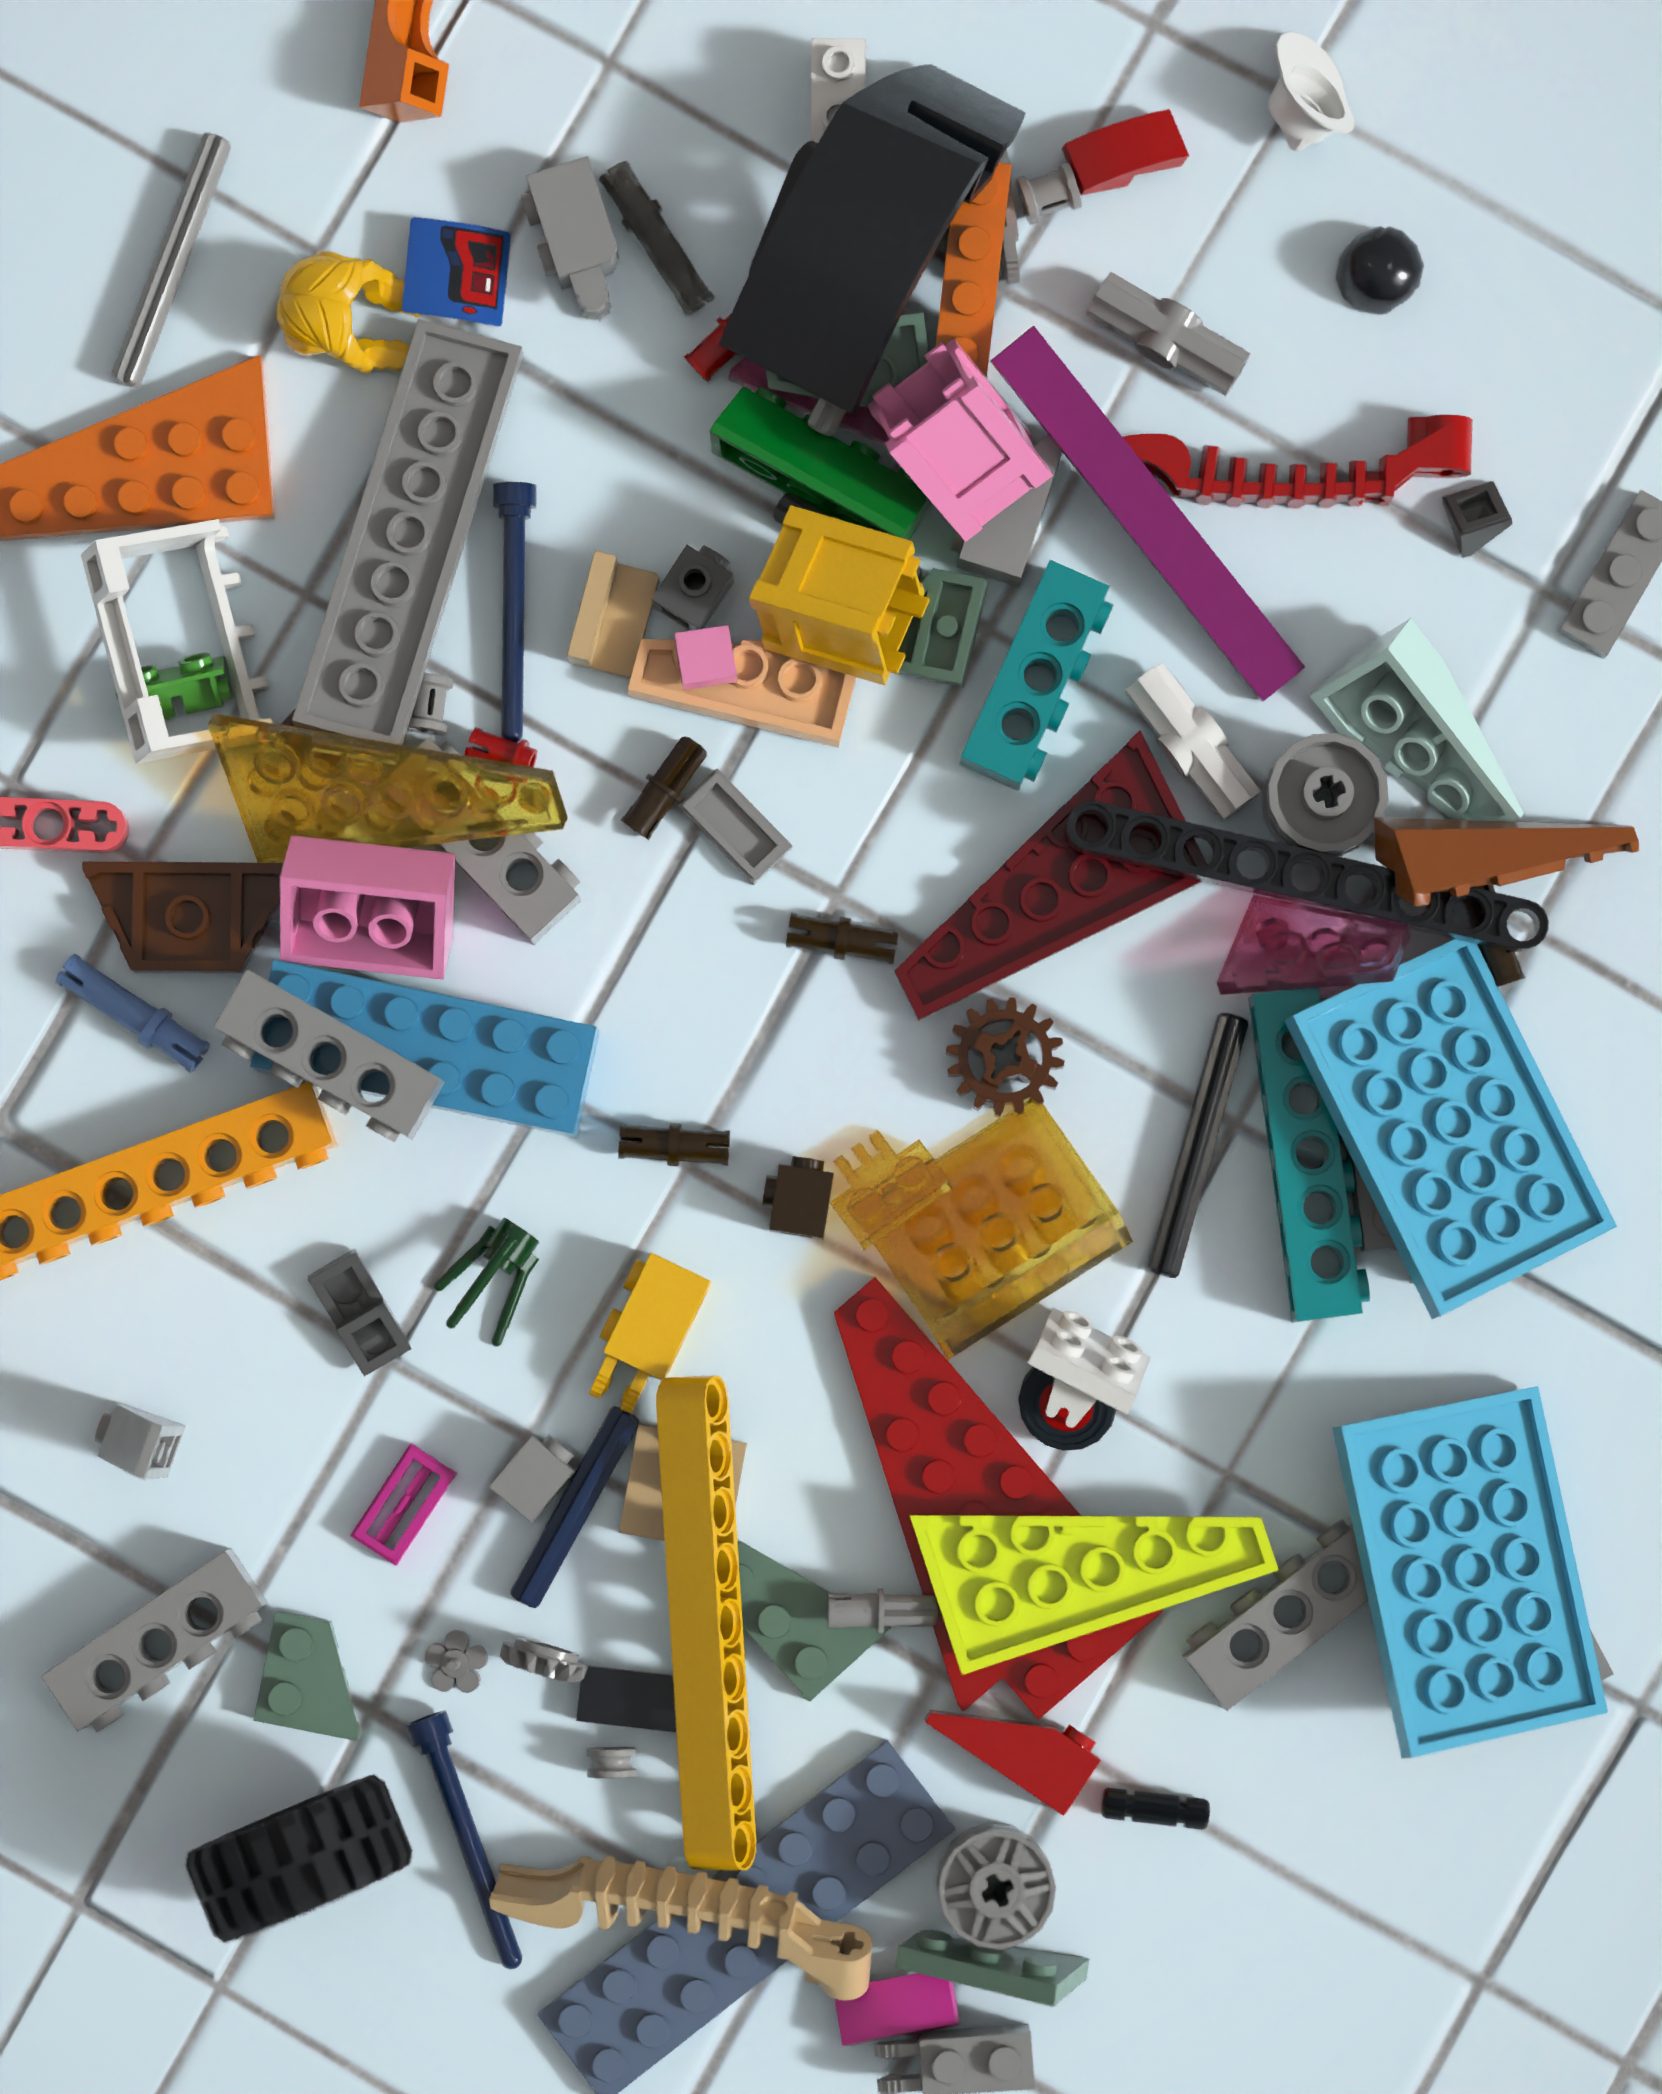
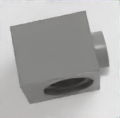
M548 1435L543 1442L536 1436H531L489 1488L531 1523L535 1522L575 1474L576 1469L568 1464L574 1455L551 1435Z

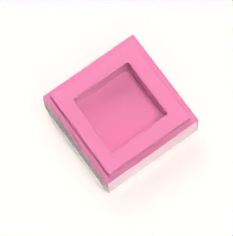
M729 625L674 633L683 690L737 682Z

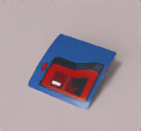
M413 217L410 222L402 311L500 327L503 321L511 234L507 231L472 224Z

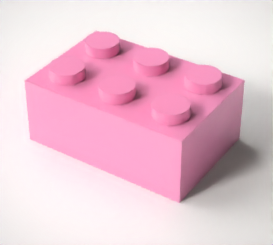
M291 835L280 875V961L443 980L453 939L455 853Z

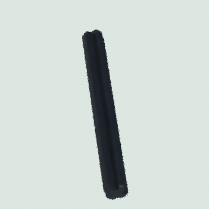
M1220 1013L1216 1018L1148 1263L1149 1271L1160 1276L1176 1278L1181 1270L1248 1028V1021L1238 1015Z

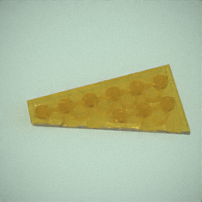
M215 713L207 724L257 863L284 862L291 835L405 848L561 830L568 819L553 770Z

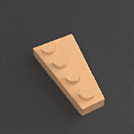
M641 639L628 686V696L839 748L857 677L766 650L762 640H741V643H732L737 673L736 683L683 690L675 640Z

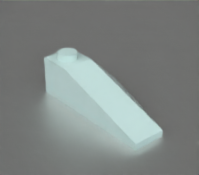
M1411 618L1368 644L1309 695L1339 734L1359 740L1370 751L1387 763L1383 769L1399 779L1401 774L1424 790L1427 793L1428 802L1450 819L1514 822L1523 815L1524 812L1445 661Z

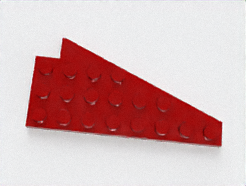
M876 1277L834 1312L923 1595L936 1597L909 1515L1081 1516ZM939 1604L937 1622L933 1625V1629L957 1705L963 1712L1003 1678L1039 1720L1159 1616L1163 1610L1160 1609L964 1675L961 1674Z

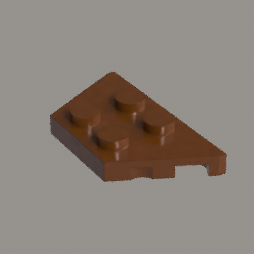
M82 861V870L102 907L101 910L110 928L113 930L132 972L243 973L280 903V875L284 863Z

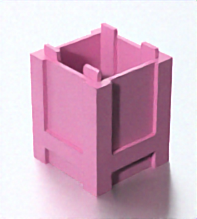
M953 339L945 346L941 342L924 356L928 362L893 388L888 383L873 394L874 400L867 406L872 416L883 427L889 438L885 443L889 453L966 542L981 531L984 524L1033 487L1035 489L1051 478L1053 474L1034 449L1030 441L1033 436L1028 427L958 342Z

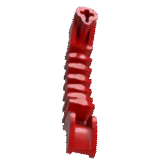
M1432 415L1408 418L1407 449L1397 455H1385L1380 458L1379 471H1367L1366 461H1350L1349 482H1337L1338 464L1324 462L1320 464L1319 483H1306L1307 465L1291 464L1289 466L1288 483H1276L1278 466L1277 464L1269 463L1260 464L1258 482H1246L1248 459L1240 457L1230 458L1228 481H1218L1216 477L1220 447L1204 445L1202 448L1198 478H1189L1191 457L1185 444L1175 436L1167 434H1137L1123 436V438L1152 475L1159 478L1174 497L1193 498L1201 505H1208L1213 501L1227 502V505L1230 507H1238L1243 503H1257L1259 508H1269L1274 504H1288L1289 508L1298 509L1305 504H1319L1320 508H1330L1336 503H1349L1350 507H1360L1363 505V502L1379 501V505L1388 506L1394 497V492L1412 477L1459 478L1471 475L1473 419L1461 415Z

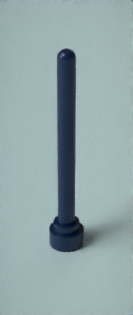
M500 482L493 484V507L498 508V518L504 519L501 736L518 743L523 737L525 519H530L531 509L536 508L537 485L526 482Z
M439 1711L404 1726L411 1746H418L420 1754H426L501 1964L507 1969H516L522 1962V1954L509 1917L492 1910L490 1907L489 1897L491 1892L493 1893L496 1881L447 1747L452 1744L449 1736L453 1732L447 1711Z

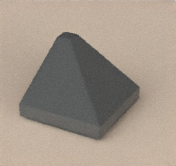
M1494 481L1442 497V502L1462 558L1473 555L1512 525V518Z

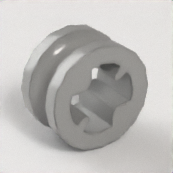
M588 1748L587 1756L593 1760V1766L587 1770V1777H635L636 1768L631 1766L630 1759L636 1755V1748Z

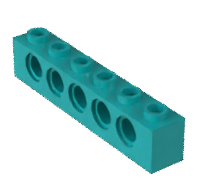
M1318 985L1255 993L1248 998L1292 1323L1363 1313L1361 1302L1370 1301L1366 1269L1357 1270L1354 1248L1362 1247L1361 1224L1358 1214L1349 1215L1347 1193L1355 1192L1351 1160L1342 1161L1339 1139H1342L1304 1060H1293L1287 1057L1281 1047L1283 1035L1289 1032L1284 1020L1329 999L1328 997L1320 998ZM1306 1085L1315 1092L1317 1106L1313 1113L1303 1115L1292 1109L1289 1103V1093L1293 1086ZM1313 1139L1323 1147L1325 1157L1319 1168L1308 1169L1299 1163L1296 1149L1301 1140ZM1311 1193L1323 1194L1331 1202V1216L1323 1224L1310 1221L1304 1213V1201ZM1319 1247L1332 1249L1339 1258V1269L1332 1278H1322L1312 1269L1311 1257Z

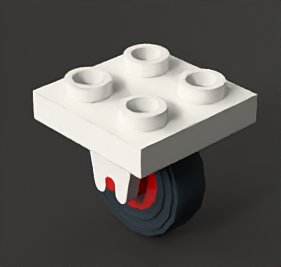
M1053 1307L1027 1363L1033 1367L1025 1375L1018 1397L1021 1419L1030 1434L1046 1446L1063 1451L1084 1449L1098 1442L1110 1429L1116 1410L1128 1414L1138 1395L1151 1357L1142 1353L1141 1347L1134 1341L1123 1336L1111 1337L1093 1328L1092 1322L1085 1316L1074 1311L1062 1312Z

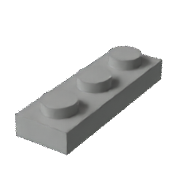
M1642 489L1637 493L1557 631L1602 658L1609 654L1662 562L1661 500Z

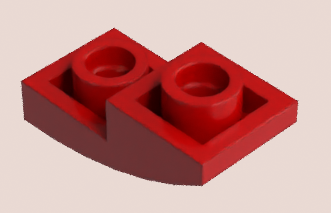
M1170 109L1141 115L1100 128L1071 140L1062 147L1065 159L1074 173L1080 195L1126 187L1135 175L1180 167L1189 157Z

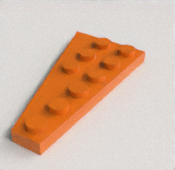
M261 355L255 356L1 463L0 541L174 527L219 519L220 523L275 518L263 358Z

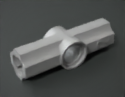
M1110 272L1106 279H1104L1087 310L1086 315L1093 318V320L1102 323L1110 330L1134 342L1136 350L1150 361L1169 370H1175L1177 367L1224 396L1233 387L1251 354L1242 347L1225 339V337L1203 326L1201 318L1184 305L1169 298L1159 300L1113 272Z

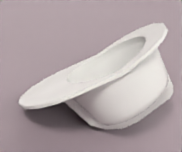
M1288 32L1281 35L1276 43V58L1281 76L1270 96L1268 108L1270 114L1280 126L1290 149L1299 152L1310 144L1314 145L1323 142L1334 132L1342 134L1351 132L1355 121L1347 103L1341 77L1329 55L1315 41L1301 33Z

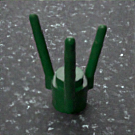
M503 1217L496 1229L489 1225L480 1240L434 1284L436 1291H442L487 1250L483 1257L489 1262L457 1304L455 1310L447 1319L446 1326L450 1329L457 1326L498 1269L511 1275L515 1267H517V1273L491 1341L493 1346H500L509 1328L528 1276L539 1261V1258L532 1254L539 1241L505 1217Z

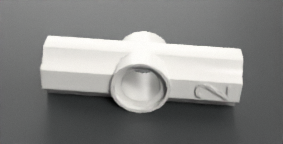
M1163 662L1148 670L1125 689L1124 693L1158 736L1156 741L1166 758L1183 777L1188 776L1202 797L1207 800L1215 814L1222 821L1237 813L1261 793L1260 789L1228 749L1229 742L1219 725L1202 706L1196 707L1182 685L1174 678Z

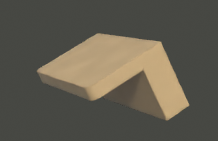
M595 550L567 653L570 664L631 678L640 641L644 639L653 604L651 599L657 591L659 583L658 574L619 564L616 555Z

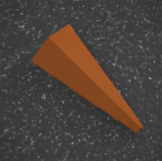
M1374 817L1375 860L1395 872L1396 895L1415 907L1430 904L1432 892L1450 890L1452 896L1459 897L1469 894L1470 887L1491 884L1503 886L1565 870V862L1569 858L1584 856L1585 862L1594 863L1602 861L1603 855L1606 853L1621 851L1633 853L1639 851L1637 834L1634 827L1629 825Z

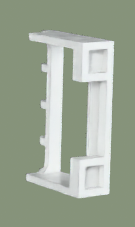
M219 519L98 539L81 554L135 764L271 739L282 734L278 729L279 723H273L272 718L261 719L258 714L253 693L268 689L269 684L266 676L249 679L239 641L255 637V632L252 624L236 627L234 624L226 589L238 587L242 583L239 573L221 575L215 552V543L227 540L229 534L226 526H220ZM196 546L242 723L169 737L158 695L148 696L122 597L130 589L122 559Z

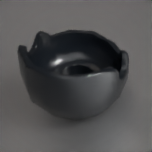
M1379 226L1356 236L1343 250L1338 261L1336 281L1342 297L1358 311L1381 315L1389 313L1395 307L1407 301L1415 290L1419 288L1424 264L1417 244L1402 230L1391 226L1386 228Z

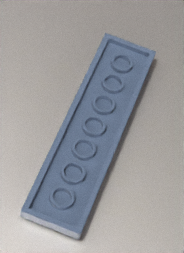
M886 1740L756 1842L754 1861L748 1870H720L710 1879L725 1882L729 1878L738 1879V1885L756 1889L759 1885L768 1886V1892L785 1896L789 1892L798 1893L797 1900L821 1920L838 1922L953 1832L955 1827L894 1747ZM676 1915L667 1928H659L657 1920L540 2010L537 2016L596 2094H618L788 1960L780 1959L777 1956L778 1937L765 1935L757 1949L748 1948V1930L736 1928L728 1941L718 1940V1923L705 1921L697 1934L688 1933L687 1917Z

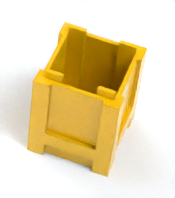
M790 505L782 523L783 527L759 580L757 579L749 596L751 607L757 612L764 634L762 637L764 649L885 686L890 673H899L906 657L905 653L898 650L913 616L922 619L930 601L928 597L924 596L923 583H920L918 579L917 568L921 561L919 558L913 557L915 553L913 541Z

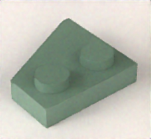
M933 568L921 582L925 591L924 596L930 599L922 619L913 616L898 650L906 655L898 674L964 688L989 583L985 578Z
M275 1611L253 1721L354 1741L360 1740L361 1729L353 1709L349 1694L350 1688L338 1653L339 1646L332 1621Z

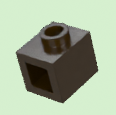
M792 1156L791 1166L779 1164L777 1176L767 1175L762 1207L772 1209L769 1226L770 1232L824 1240L834 1173L823 1171L824 1161Z

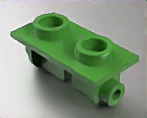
M210 653L193 654L180 659L178 667L158 671L156 665L141 667L148 696L158 695L164 720L176 717L172 697L181 695L186 714L224 706V700L233 698L228 677L218 679L217 676L224 674V656L211 659Z

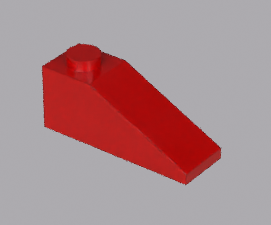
M930 1710L924 1718L925 1723L1063 1816H1065L1101 1761L1096 1754L1091 1752L1096 1742L1070 1724L1064 1732H1061L1053 1725Z

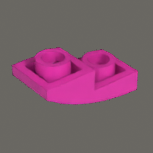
M919 1973L869 1982L867 1991L861 1997L853 2000L835 1999L842 2046H853L899 2035H914L960 2025L953 1982Z

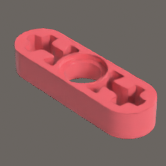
M0 797V815L3 818L20 820L18 809L26 808L22 818V829L25 838L23 840L17 839L19 830L15 827H0V849L111 853L121 848L129 835V823L125 814L115 805L108 802ZM46 810L59 812L64 822L62 832L52 840H42L37 837L34 831L36 817ZM81 811L78 820L82 823H97L100 820V814L107 813L108 820L117 824L116 832H108L105 841L99 842L98 835L94 832L77 830L79 841L71 842L75 832V821L72 812Z

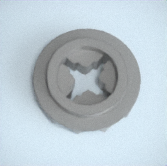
M516 1637L514 1643L503 1642L500 1657L506 1664L544 1677L575 1683L584 1679L588 1668L587 1665L578 1662L579 1654L550 1644Z

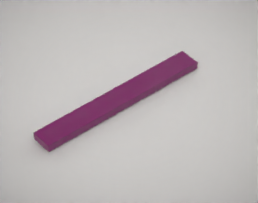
M1035 326L1029 328L990 360L991 364L1260 701L1264 702L1305 668L1292 649Z

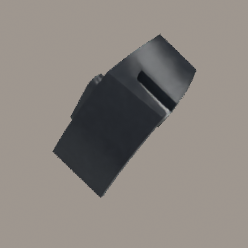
M932 64L920 65L888 75L842 102L819 142H806L796 153L752 260L749 276L732 311L719 345L851 414L856 413L887 343L943 235L962 202L965 201L970 204L991 181L1000 159L1014 141L1026 112Z

